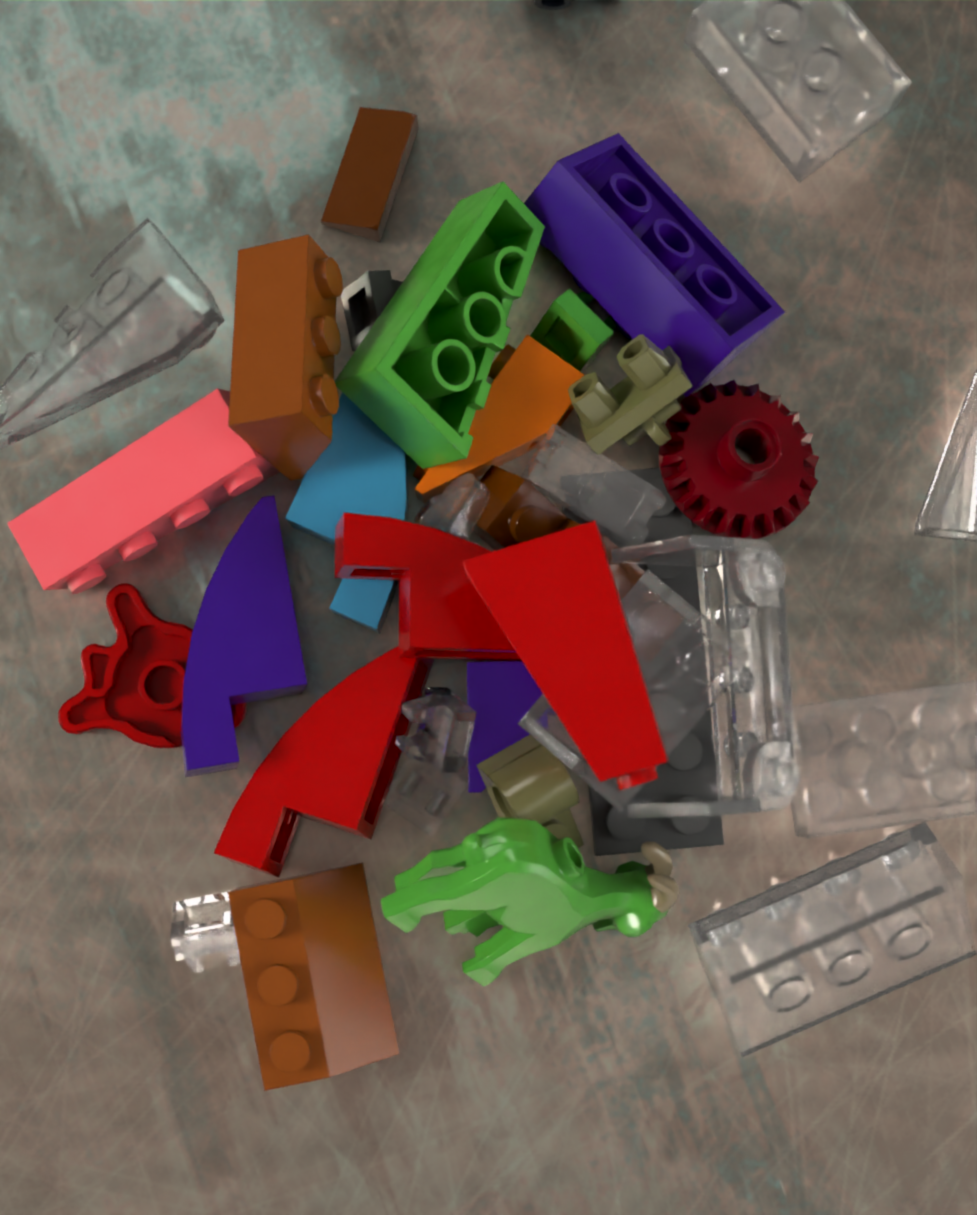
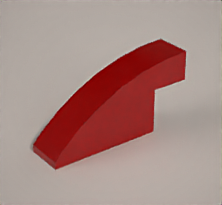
M343 513L335 526V578L399 580V658L522 661L466 575L462 562L492 551L436 528L391 517Z
M399 646L351 673L317 700L284 733L256 769L228 818L214 854L231 862L279 878L301 817L371 840L434 659L399 658Z

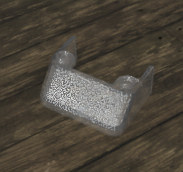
M687 535L611 549L612 563L703 567L718 798L628 804V818L715 816L776 811L787 807L793 800L799 784V769L796 761L784 589L785 567L776 550L768 542L760 539Z

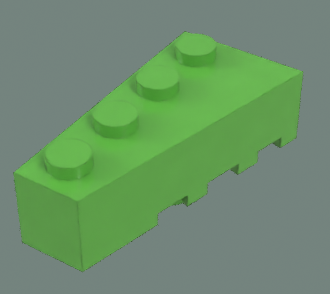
M503 181L459 200L334 381L336 387L422 469L467 458L474 438L468 433L476 410L483 409L491 388V384L486 382L495 353L502 351L505 347L511 329L506 326V321L513 300L522 296L545 228L539 219Z

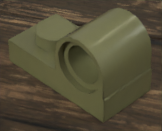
M533 733L477 764L498 817L535 820L559 840L569 837L578 848L584 845L570 810L571 807L579 803V795L574 782L560 759Z

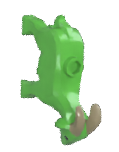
M497 817L482 826L477 832L466 836L461 844L451 848L432 850L415 866L394 877L395 893L382 898L381 905L385 919L405 933L412 931L421 921L422 916L447 910L443 912L445 930L451 935L458 932L463 934L470 932L478 937L491 927L504 926L489 940L474 947L476 957L462 963L463 972L484 987L493 982L505 966L532 953L556 946L591 924L597 932L612 929L630 938L640 936L649 930L654 923L666 917L669 909L676 903L680 891L676 881L670 877L673 863L669 851L654 841L644 842L641 845L642 855L651 862L650 865L646 866L632 860L619 865L614 874H607L586 867L578 847L571 838L564 837L559 840L535 820Z

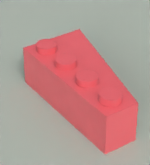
M217 388L7 523L43 590L70 589L72 594L88 590L106 578L107 575L104 570L122 560L129 562L145 555L158 545V540L178 529L198 522L213 509L280 473L279 470L228 427L230 391Z

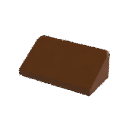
M359 108L321 219V224L380 243L419 129L417 115L406 111Z

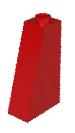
M594 520L462 561L466 575L598 780L601 782L616 778L619 790L659 779L655 766L668 762L669 758L600 528Z

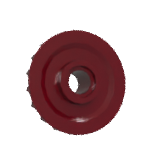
M735 380L715 386L709 383L701 390L686 397L679 404L681 410L667 419L665 425L672 439L663 446H659L658 453L662 480L667 492L681 512L702 529L712 534L735 540L765 538L778 533L795 521L809 505L811 493L818 483V480L815 478V467L819 456L814 455L812 451L811 440L813 433L805 432L799 422L800 411H790L781 403V394L770 396L760 391L759 383L743 386L737 385ZM735 445L742 446L752 455L754 464L742 460L736 452Z

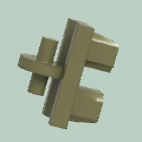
M638 335L623 346L616 356L620 367L628 375L626 378L609 389L597 373L593 372L587 373L569 387L568 393L572 405L577 412L586 443L597 456L621 438H623L628 446L633 445L647 434L659 446H663L672 439L664 421L681 410V406L676 398L693 386L681 367L682 362L670 346L661 350L644 335Z

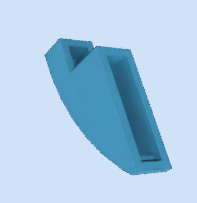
M343 392L339 399L338 411L333 415L332 442L305 474L285 517L291 527L334 546L335 526L344 512L391 517L407 522L409 514L406 453ZM343 578L329 609L342 618L380 634L393 601L398 580Z

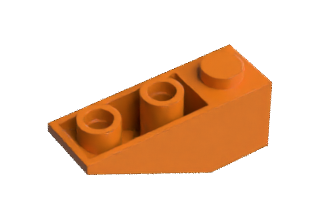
M528 334L517 349L507 344L491 365L488 376L493 379V382L491 383L484 408L475 412L468 433L474 438L467 458L425 469L418 465L413 474L420 481L415 487L417 499L425 504L485 474L492 464L499 467L550 442L574 409L568 389L582 378L584 374Z

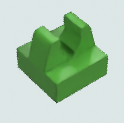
M569 288L553 301L530 336L582 373L590 366L612 337L616 324L612 316H609L603 322L588 307L593 299L590 294L586 292L575 294Z

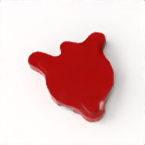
M128 583L118 584L108 592L106 597V607L117 632L116 643L110 647L90 644L82 650L81 664L85 679L84 687L78 694L62 704L58 712V722L61 728L70 734L81 735L97 729H112L121 732L134 742L150 747H182L183 682L193 629L184 624L162 620L151 610L140 590ZM247 703L231 705L234 729L240 727L247 715Z

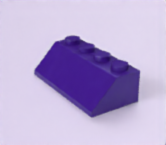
M619 133L558 160L524 202L527 208L545 226L539 244L553 252L572 273L575 283L584 292L592 295L613 317L617 328L624 336L633 340L638 335H644L661 350L668 346L673 349L682 362L681 367L693 386L683 393L685 397H688L714 378L785 313L780 305Z

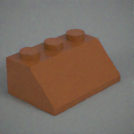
M309 234L238 250L228 427L290 481L302 479L332 442L333 415L337 413L339 408V395L334 382L335 355L339 354L341 349V337L336 323V300L342 294L343 280L337 262L332 257H328Z
M363 862L238 887L228 892L264 1091L330 1078L399 1054Z

